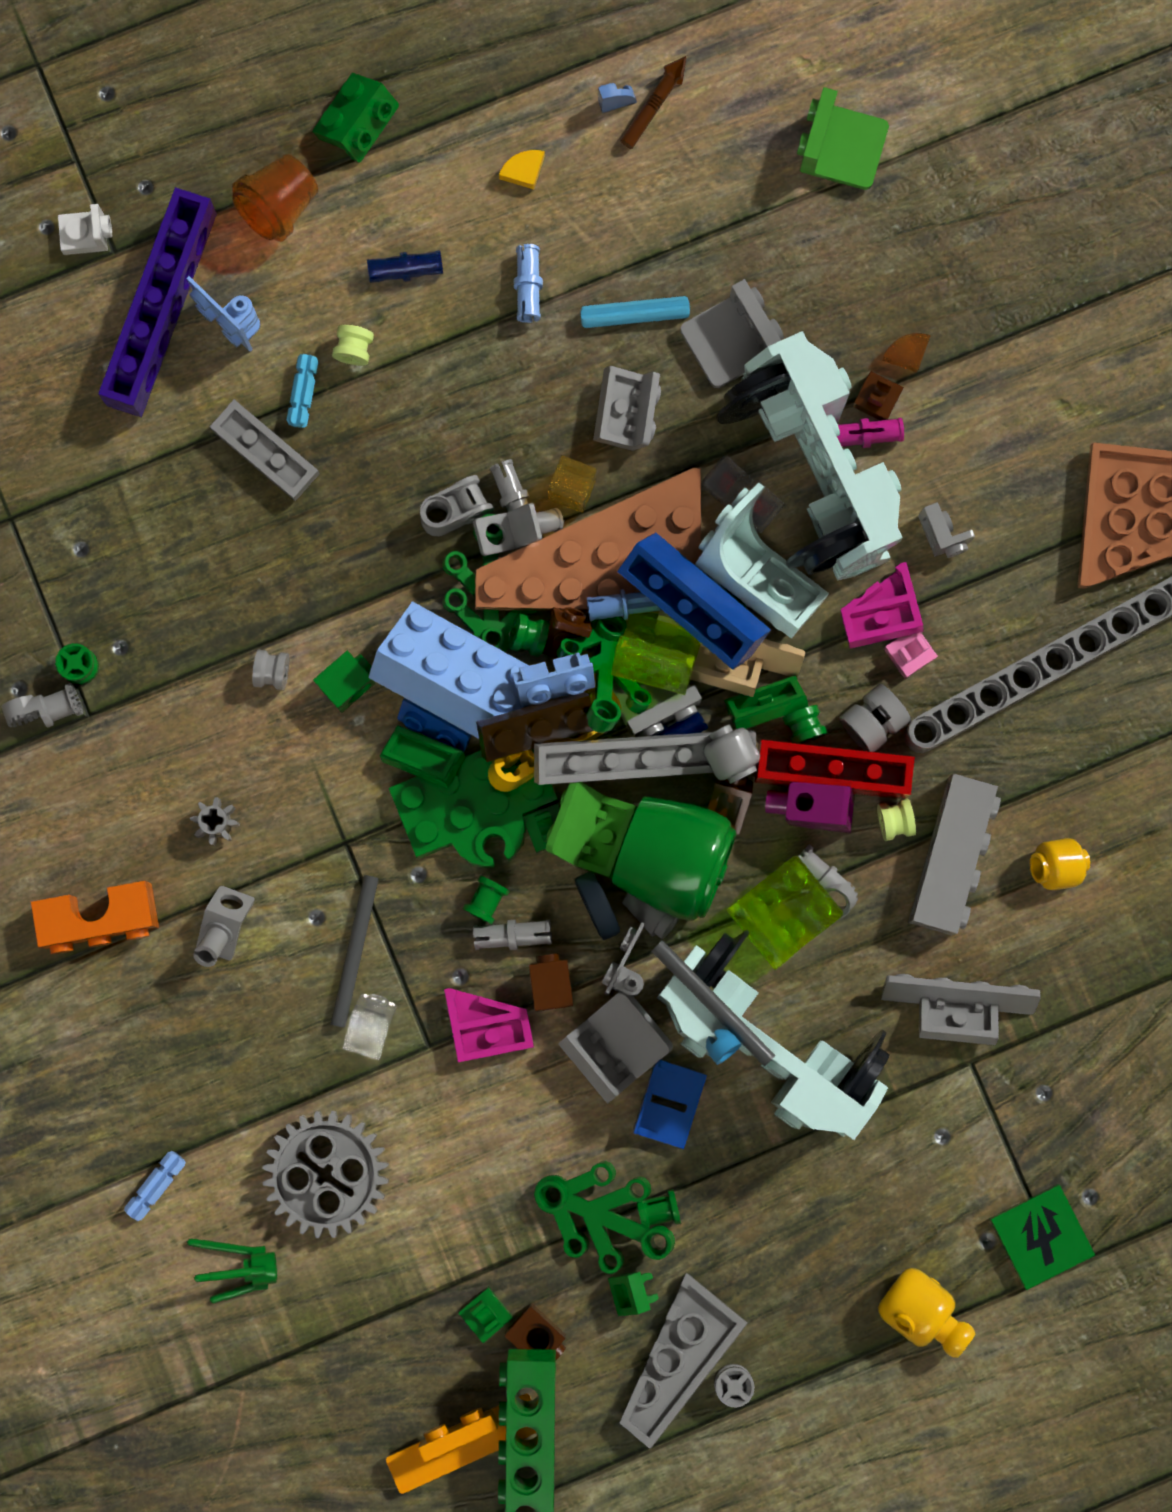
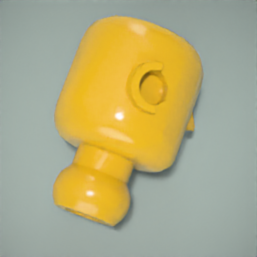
M916 1268L905 1269L878 1306L880 1317L911 1343L918 1347H924L933 1339H936L942 1344L945 1353L953 1358H959L976 1335L974 1328L969 1323L957 1321L951 1316L956 1307L953 1296L937 1280L930 1278Z

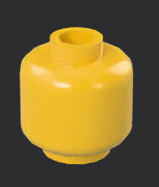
M1071 838L1042 842L1037 846L1035 853L1030 858L1032 877L1047 890L1055 891L1077 887L1083 883L1086 873L1090 869L1088 852L1082 849L1076 840Z

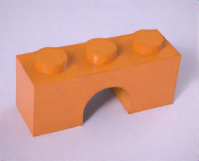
M140 881L107 887L108 909L104 916L92 922L86 921L81 916L77 897L64 895L32 901L31 907L38 947L50 948L51 954H60L74 951L73 944L88 941L89 947H98L111 944V937L126 934V940L149 937V930L159 928L152 883Z

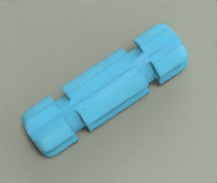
M300 354L298 356L296 364L298 373L294 375L290 397L292 407L288 408L286 419L290 426L305 428L308 424L309 413L307 409L311 407L315 385L313 375L317 374L318 360L315 356Z

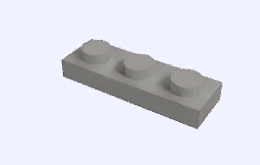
M235 399L210 425V429L294 501L302 495L320 474L313 465Z

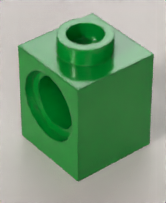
M348 650L313 679L315 684L341 713L375 685V682L368 678L372 666L361 654L354 658Z

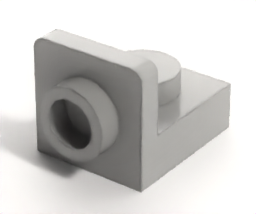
M938 502L924 507L918 515L934 557L946 553L947 558H951L968 550L967 545L975 537L973 530L952 537L950 533L953 532L951 518L947 511H941Z

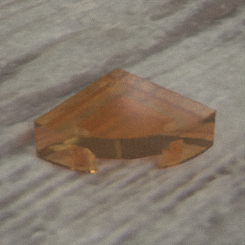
M913 333L902 336L890 345L882 361L917 373L931 335Z

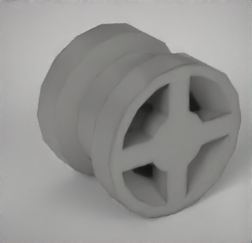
M258 649L253 665V686L262 688L265 684L273 685L276 690L284 691L289 673V653L280 652L278 655H269L266 650Z
M732 1363L723 1366L715 1375V1392L722 1403L729 1407L737 1408L744 1406L751 1400L754 1395L755 1386L753 1378L746 1368Z

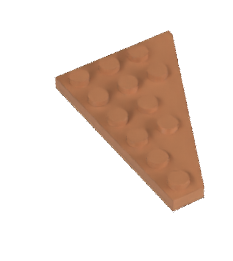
M1094 442L1091 444L1077 588L1082 589L1172 557V451Z

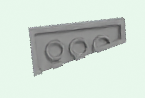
M688 1273L684 1276L679 1292L668 1312L663 1328L653 1346L648 1362L620 1421L623 1427L649 1449L658 1441L748 1324L747 1321Z

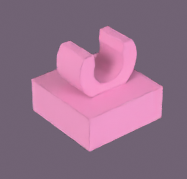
M922 633L899 637L884 648L904 679H907L938 657Z

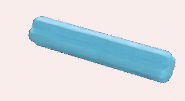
M681 296L583 306L580 310L581 324L584 328L683 319L689 317L690 305L688 297Z

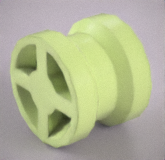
M354 325L338 326L337 337L339 342L333 348L332 357L346 364L367 365L370 357L367 349L368 345L373 343L374 333Z
M908 798L900 800L896 805L890 806L887 803L877 805L878 820L884 841L893 840L896 835L901 834L907 837L916 835L914 813Z

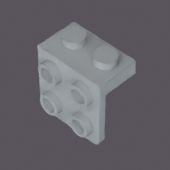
M745 279L732 285L730 298L684 322L681 326L683 338L714 388H720L745 373L744 366L748 361L766 347L784 338L777 321L774 318L769 320L762 309L765 307V303L756 287L750 289Z
M658 641L637 652L654 669L649 681L644 685H639L647 690L652 697V702L645 712L637 714L628 709L626 705L628 695L613 679L612 690L620 701L621 718L631 737L655 736L664 730L663 724L675 718L677 722H681L698 712L696 707L700 705L702 698L695 685L691 687L686 678L680 677L682 670L668 644L664 641ZM625 660L620 661L619 663L628 672L631 666Z
M621 991L558 1043L607 1104L673 1048L672 1042L633 996Z

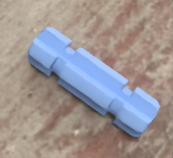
M173 1151L167 1152L159 1162L161 1166L155 1168L137 1190V1197H132L126 1204L124 1211L136 1221L142 1220L150 1210L149 1205L155 1204L173 1181L172 1176L178 1175L185 1166L186 1162Z

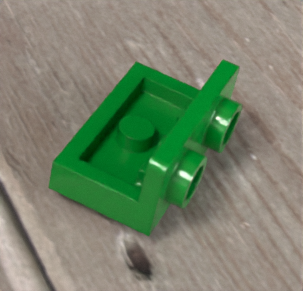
M352 72L312 132L319 140L344 149L354 161L360 163L398 109L399 103L381 82Z

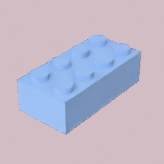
M413 601L378 648L368 677L478 739L477 721L531 706H520L518 689L515 687L512 673L519 672L520 667L529 665Z

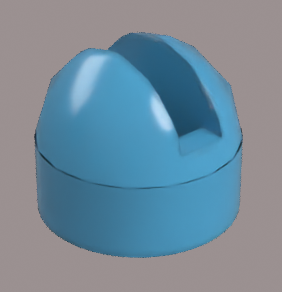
M716 1029L714 1031L717 1040L711 1036H708L706 1040L708 1054L717 1065L730 1058L742 1045L736 1036L726 1029Z

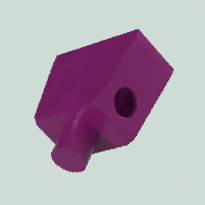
M790 782L788 792L767 791L765 812L786 815V821L790 826L851 833L855 795L851 787ZM806 800L814 801L810 810L800 811L802 802Z

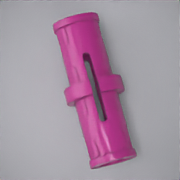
M865 418L860 419L859 423L838 425L840 435L837 438L842 447L861 445L862 448H871V444L904 441L902 418L872 422Z

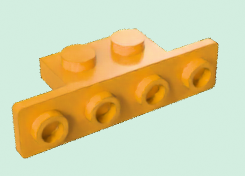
M529 1393L518 1396L524 1401L532 1400ZM499 1405L483 1412L482 1408L472 1410L460 1417L461 1423L448 1429L445 1424L437 1426L423 1434L424 1440L387 1456L386 1463L399 1493L404 1494L498 1451L499 1440H506V1426H499ZM523 1427L516 1433L520 1438L524 1439L535 1434L536 1431L530 1427Z

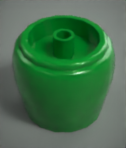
M644 796L637 807L622 844L613 872L612 884L652 908L674 918L686 921H694L698 917L704 918L727 871V862L735 841L736 830L731 828V822L726 817L712 810L692 804Z

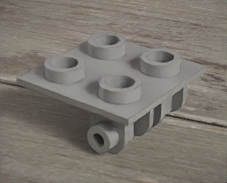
M641 922L638 930L633 927L629 928L620 946V950L626 952L620 965L612 961L602 981V984L608 986L605 992L606 995H609L613 989L635 997L643 989L642 977L624 967V964L644 928V923Z

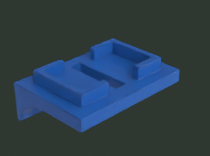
M662 1060L655 1063L632 1133L684 1149L707 1075ZM652 1094L687 1105L685 1113L650 1102Z

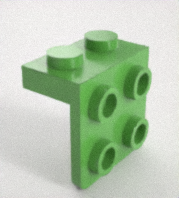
M823 87L820 100L813 98L807 116V121L813 122L810 134L802 133L797 150V155L803 156L800 172L868 190L874 181L889 124L885 119L834 106L838 91Z
M572 782L563 792L560 800L561 808L556 821L548 830L546 851L577 868L589 872L592 871L595 874L612 879L622 844L637 806L605 796L583 782Z

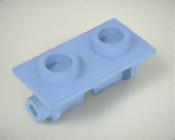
M578 652L553 659L555 672L549 673L546 663L542 662L520 667L519 672L512 673L515 687L518 689L520 706L539 705L550 699L569 694L577 695L588 689L595 688L593 664L590 663L588 654L580 656Z

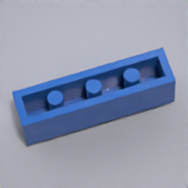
M656 532L636 543L617 571L732 670L748 660L771 631L769 627Z

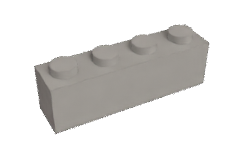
M952 774L948 778L908 923L951 936L958 934L959 928H966L971 911L970 907L965 906L969 891L975 893L981 871L976 870L979 855L985 856L990 843L991 834L985 833L989 818L993 820L996 818L1001 798L996 797L998 786L957 774Z

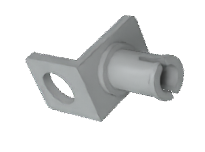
M529 503L507 513L477 518L473 521L480 552L483 556L520 549L542 540V534L557 532L563 529L564 520L558 508L536 512L534 504ZM489 524H495L502 530L503 539L499 545L490 543L486 537V529Z
M220 886L205 909L197 945L194 950L193 957L198 964L211 967L216 964L218 957L226 960L233 958L241 925L254 904V897L224 886ZM224 899L235 900L241 904V908L228 909L221 904V901Z

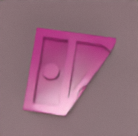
M451 988L444 989L458 1062L534 1048L527 1009Z

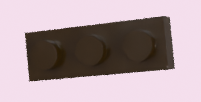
M585 691L577 695H566L549 700L543 704L528 706L477 721L482 757L487 762L534 749V744L553 743L594 731L589 727L587 720V711L591 706L590 695Z

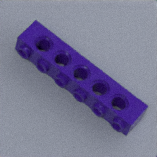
M176 187L173 191L98 393L108 407L141 418L143 416L190 289L186 278L188 276L192 279L194 278L217 216L210 198Z

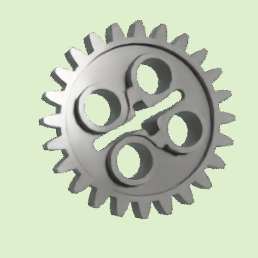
M316 1111L314 1123H310L308 1118L302 1115L299 1117L301 1128L297 1129L291 1123L285 1125L290 1136L286 1138L276 1135L274 1138L281 1146L280 1149H268L266 1152L275 1159L274 1163L263 1165L262 1168L273 1173V1178L262 1182L263 1186L274 1187L275 1190L266 1199L267 1201L279 1200L281 1205L276 1209L275 1215L287 1211L290 1215L286 1226L289 1227L297 1220L300 1221V1234L302 1235L310 1226H313L315 1238L321 1237L324 1228H328L331 1237L335 1238L337 1237L338 1226L340 1225L349 1234L353 1231L351 1220L354 1219L363 1226L367 1223L363 1211L366 1210L373 1214L378 1211L371 1202L372 1199H384L386 1196L377 1189L378 1185L389 1183L388 1178L379 1175V1170L388 1167L389 1163L379 1162L377 1156L382 1154L385 1148L378 1147L373 1149L371 1144L376 1139L377 1134L374 1133L365 1137L362 1134L366 1126L365 1122L360 1123L355 1128L351 1127L352 1115L350 1114L343 1119L342 1123L338 1122L337 1111H331L328 1121H324L321 1111ZM320 1135L328 1137L332 1143V1151L326 1158L317 1156L313 1150V1142ZM304 1152L322 1168L331 1165L334 1168L331 1175L341 1183L349 1186L354 1191V1195L348 1196L331 1180L321 1183L319 1181L321 1173L298 1157V1153ZM349 1159H356L363 1166V1175L357 1181L349 1180L344 1175L343 1167ZM295 1167L303 1168L308 1173L309 1181L304 1189H297L290 1183L289 1175ZM332 1191L338 1195L340 1200L338 1210L327 1212L321 1207L320 1197L323 1192Z

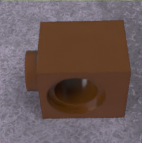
M559 954L537 956V964L529 965L535 1012L574 1007L567 960H559Z
M533 1303L525 1309L504 1335L518 1349L556 1350V1360L566 1349L562 1344L566 1339V1334ZM533 1328H542L547 1331L550 1340L546 1346L535 1348L527 1340L528 1332Z

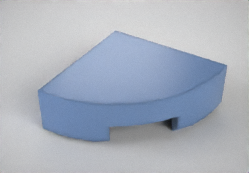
M614 83L598 87V102L602 113L637 103L632 87L625 85L624 89H617Z

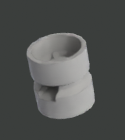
M878 684L863 697L864 704L862 706L854 704L839 717L844 730L863 751L875 752L887 742L886 735L888 733L896 735L911 722V717L906 708L883 684ZM873 710L884 721L882 724L871 713Z

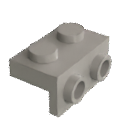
M614 366L604 368L593 440L631 451L648 446L654 437L656 429L653 418L655 406L661 395V387L659 385L660 374L652 371L642 375Z

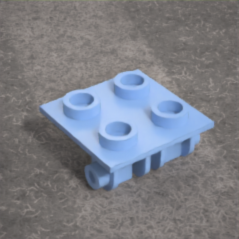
M188 276L186 279L193 290L189 295L197 303L195 307L210 322L216 319V322L223 329L221 331L223 335L235 347L242 344L251 352L253 349L248 340L260 328V320L251 300L246 296L239 295L222 308Z

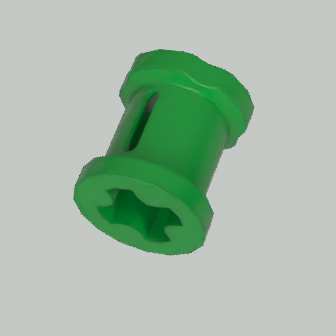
M480 875L477 879L480 883L470 903L464 904L462 909L492 925L495 920L492 916L502 897L508 896L510 891Z
M674 1189L668 1190L667 1195L637 1202L641 1225L650 1228L651 1226L674 1222L675 1225L681 1224Z

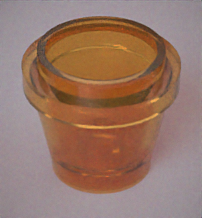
M284 154L253 174H245L239 177L232 184V200L240 216L257 234L267 240L282 242L293 233V225L315 195L318 194V185L310 171L298 159L289 154Z

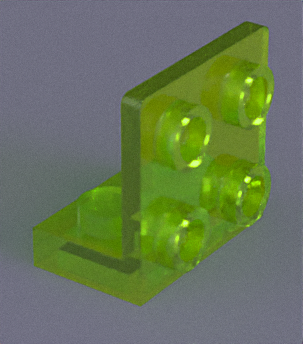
M631 614L624 636H620L616 647L611 675L686 695L701 643L682 626L639 614Z
M797 855L791 857L726 910L743 931L746 929L750 931L747 937L774 970L782 966L798 950L843 916V911Z

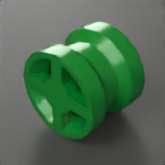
M518 613L510 631L508 649L514 651L520 649L528 650L530 655L539 657L546 644L549 622L541 619L536 622L531 621L527 615Z
M71 643L65 645L56 656L55 665L57 671L63 678L75 685H84L91 682L98 673L99 663L97 657L92 651L81 644Z
M818 705L805 707L782 717L784 725L789 727L792 733L791 743L805 744L828 734L826 727L820 724L818 719L820 713Z

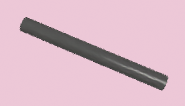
M368 875L363 877L330 1025L346 1027L379 880L377 877Z
M663 940L651 951L736 1036L763 1066H766L776 1056Z

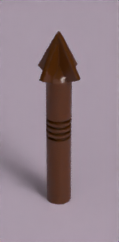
M686 56L663 66L665 70L663 78L620 140L627 148L633 149L676 84L682 85Z

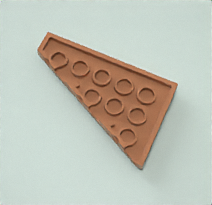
M701 468L689 469L546 536L540 541L527 545L476 569L475 610L552 611L553 607L562 610L566 607H571L582 612H588L587 597L620 594V590L623 589L625 594L641 592L617 571L636 543L655 532L695 565L701 556V550L698 548L701 544ZM652 611V612H645V613H659V611Z

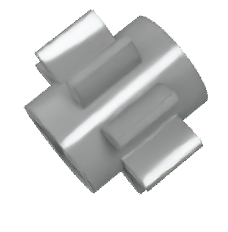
M218 797L214 798L212 806H206L199 802L198 805L201 809L199 816L190 817V820L199 824L200 827L194 835L197 838H202L209 834V844L212 846L216 845L217 838L224 837L231 841L232 838L229 834L231 827L240 826L239 822L232 820L230 817L236 808L233 805H229L225 809H221L222 803ZM215 813H217L224 821L222 825H216L215 831H213V828L207 824V820L213 819Z

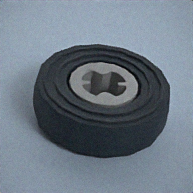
M591 871L578 876L575 879L576 887L599 936L606 940L619 934V924L595 874Z

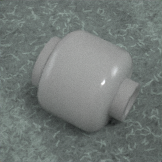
M730 724L709 734L712 742L705 746L704 755L717 779H728L731 784L757 771L755 765L760 761V753L747 729L738 728L733 731Z

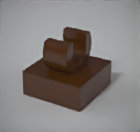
M870 371L853 407L880 421L888 420L904 387Z

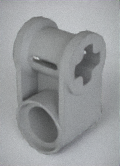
M477 475L466 477L423 501L420 507V519L422 528L426 533L432 536H443L466 524L473 523L477 518L493 512L492 504L486 502L478 486L480 480ZM433 509H442L448 515L440 523H433L427 518L428 513Z

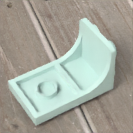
M758 482L751 491L744 488L735 498L732 505L728 504L715 520V523L718 525L715 532L711 530L698 547L703 553L695 565L708 574L716 583L722 585L738 597L746 606L752 608L772 623L776 629L792 639L824 602L829 593L797 568H788L786 560L770 549L758 536L753 524L752 513L756 500L765 488Z

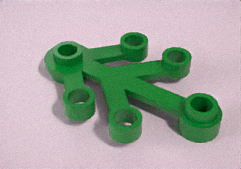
M486 514V515H484V516H482V517L492 516V515H495V514ZM495 525L497 533L490 534L486 531V537L490 543L498 545V542L503 538V533ZM473 527V535L478 542L475 528ZM458 551L450 552L442 561L443 570L448 575L454 576L475 598V574L467 567L466 557ZM498 553L487 556L482 555L483 566L497 560ZM449 558L458 559L460 569H452L449 565ZM454 588L449 590L442 599L445 610L454 613L473 632L474 636L487 642L486 635L488 633L494 634L497 637V645L494 647L504 652L508 649V633L511 631L517 614L530 616L537 612L512 610L499 621V610H483L482 620L466 605L467 596L461 589ZM450 595H457L461 602L459 607H454L449 603Z
M622 617L592 621V632L589 638L584 636H578L574 639L565 638L556 652L558 658L578 652L581 655L582 651L599 645V654L589 658L590 663L593 664L594 674L597 673L595 700L587 711L588 725L598 733L612 730L621 716L620 707L612 700L613 679L628 695L626 705L632 712L641 714L647 710L652 702L651 694L639 685H644L649 681L654 672L653 666L648 661L642 659L626 640L627 624ZM615 650L631 666L628 672L615 658Z
M601 1161L594 1165L591 1171L569 1180L559 1175H548L542 1178L535 1187V1201L542 1211L554 1215L564 1239V1251L569 1257L578 1258L589 1249V1240L586 1235L577 1232L570 1211L583 1217L599 1255V1267L607 1274H613L622 1268L624 1256L620 1250L613 1248L605 1227L640 1242L644 1254L653 1260L663 1259L673 1251L675 1238L667 1227L659 1225L650 1229L610 1211L630 1201L641 1202L646 1199L651 1193V1185L646 1178L635 1177L625 1187L591 1201L574 1194L595 1184L601 1187L610 1184L616 1177L615 1167L610 1162ZM599 1167H603L608 1171L609 1176L607 1180H602L598 1177L597 1171ZM634 1183H639L643 1186L644 1194L642 1196H638L633 1192L632 1186ZM551 1187L559 1190V1200H553L550 1197L549 1191ZM659 1234L665 1238V1247L661 1248L655 1244V1235ZM572 1239H578L581 1242V1251L572 1249ZM610 1254L616 1258V1267H610L606 1263V1255Z

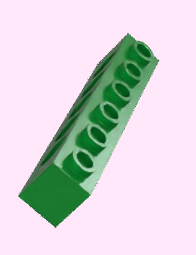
M508 1349L507 1362H500L499 1387H507V1401H499V1426H506V1440H499L498 1465H506V1479H499L498 1504H506V1512H516L521 1506H530L536 1512H554L556 1350ZM522 1388H531L536 1391L538 1396L534 1400L524 1401L518 1397L517 1392ZM523 1427H530L536 1431L537 1436L530 1440H524L516 1432ZM528 1466L533 1468L537 1474L532 1478L525 1479L520 1477L516 1471L521 1467Z

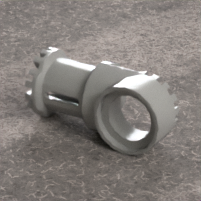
M72 683L65 685L64 690L46 697L42 695L35 697L33 695H26L12 699L1 706L8 727H16V723L21 726L22 721L27 724L28 721L32 722L41 716L45 726L49 728L54 726V721L72 714L77 716L84 714L81 701H76L79 696L76 695L77 691Z
M810 844L787 868L791 873L796 872L812 886L811 891L819 897L818 903L821 910L829 917L836 919L845 917L858 901V893L854 891L856 888L854 886L851 887V883L836 872L838 869L835 866L829 867L814 854L813 847ZM835 891L842 894L846 900V906L841 907L833 903L829 892Z

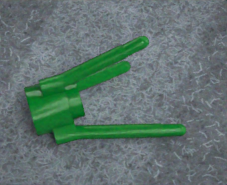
M192 1238L187 1241V1244L192 1247L251 1256V1258L244 1259V1268L195 1275V1282L242 1277L245 1278V1282H252L211 1296V1303L228 1300L256 1290L268 1289V1284L277 1283L275 1252L266 1253L265 1246L249 1247Z

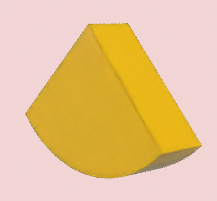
M527 150L512 156L500 170L499 179L534 190L545 158V151Z

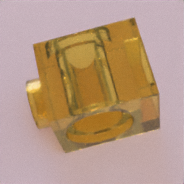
M561 455L548 488V500L584 513L597 480V468Z

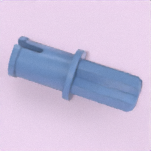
M624 589L620 590V594L586 598L589 621L623 616L624 620H628L629 614L662 610L642 592L625 594Z

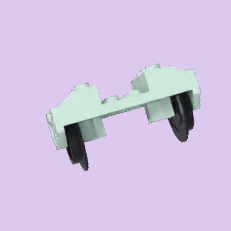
M803 331L766 347L745 364L744 377H742L741 382L733 386L724 395L727 405L719 411L716 419L720 424H731L760 414L774 442L795 434L822 490L824 497L808 505L809 508H807L819 539L792 555L786 561L787 567L796 568L804 566L808 575L833 568L838 581L856 577L889 562L891 557L887 550L901 542L903 538L898 529L900 495L898 492L902 489L897 475L893 470L887 471L884 462L855 474L854 470L857 469L855 459L848 448L843 450L837 438L840 435L837 423L850 394L849 389L852 388L847 372L843 367L838 369L833 358L808 342Z
M746 929L734 939L727 933H724L708 955L696 945L684 962L709 988H713L712 991L776 1055L766 1066L761 1065L776 1078L787 1079L771 1101L778 1108L774 1115L790 1127L797 1128L798 1130L804 1126L811 1129L833 1131L842 1137L847 1135L852 1140H855L878 1108L888 1089L887 1086L876 1080L890 1056L881 1048L886 1032L884 1030L878 1032L854 1062L823 1040L818 1042L805 1062H803L742 1017L758 995V992L731 971H723L750 931ZM675 975L672 976L657 997L658 1000L666 1005L678 1034L684 1037L681 1045L698 1058H703L705 1054L709 1056L706 1049L708 1036L717 1040L714 1031L716 1029H728ZM742 1044L739 1050L747 1056H751L752 1054Z

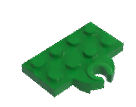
M480 750L465 757L448 788L417 776L390 787L389 791L417 859L453 845L460 857L473 867L495 868L493 858L484 852L485 842L492 837L501 838L505 842L504 855L508 862L511 861L521 847L524 846L526 828L523 816L558 802L552 785H538L534 782L533 777L509 792L499 791L490 784L488 779V770L493 761L487 762L482 757ZM518 760L510 768L505 769L502 767L501 770L504 774L508 772L513 774L521 762Z

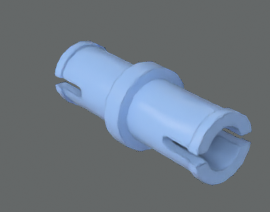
M524 244V251L523 246L519 245L516 247L517 277L514 278V289L517 290V320L524 323H533L532 316H534V321L536 322L541 318L539 290L543 288V279L539 276L540 248L534 244Z

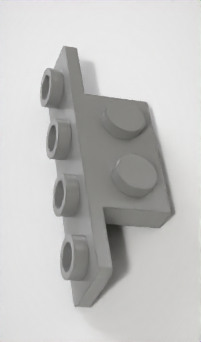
M897 974L886 977L882 989V1000L919 1004V1038L996 1045L999 1039L998 1012L1034 1014L1040 1001V990L1029 989L1023 985L1005 987L990 985L983 981L964 983L954 982L948 978L923 979L914 978L909 974Z

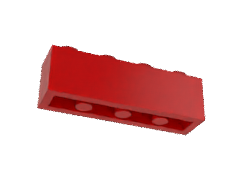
M761 740L758 745L760 761L756 764L757 771L755 772L754 783L789 787L790 782L851 787L854 794L894 799H907L911 795L915 759L912 756Z

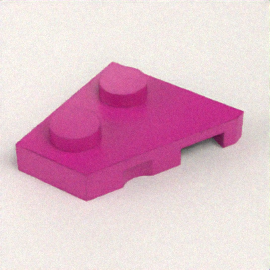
M906 562L896 566V572L883 582L879 583L877 581L866 589L862 597L853 599L841 609V617L850 649L924 632L922 618Z

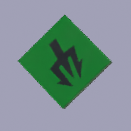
M1056 1184L989 1218L1025 1290L1096 1256L1060 1184Z

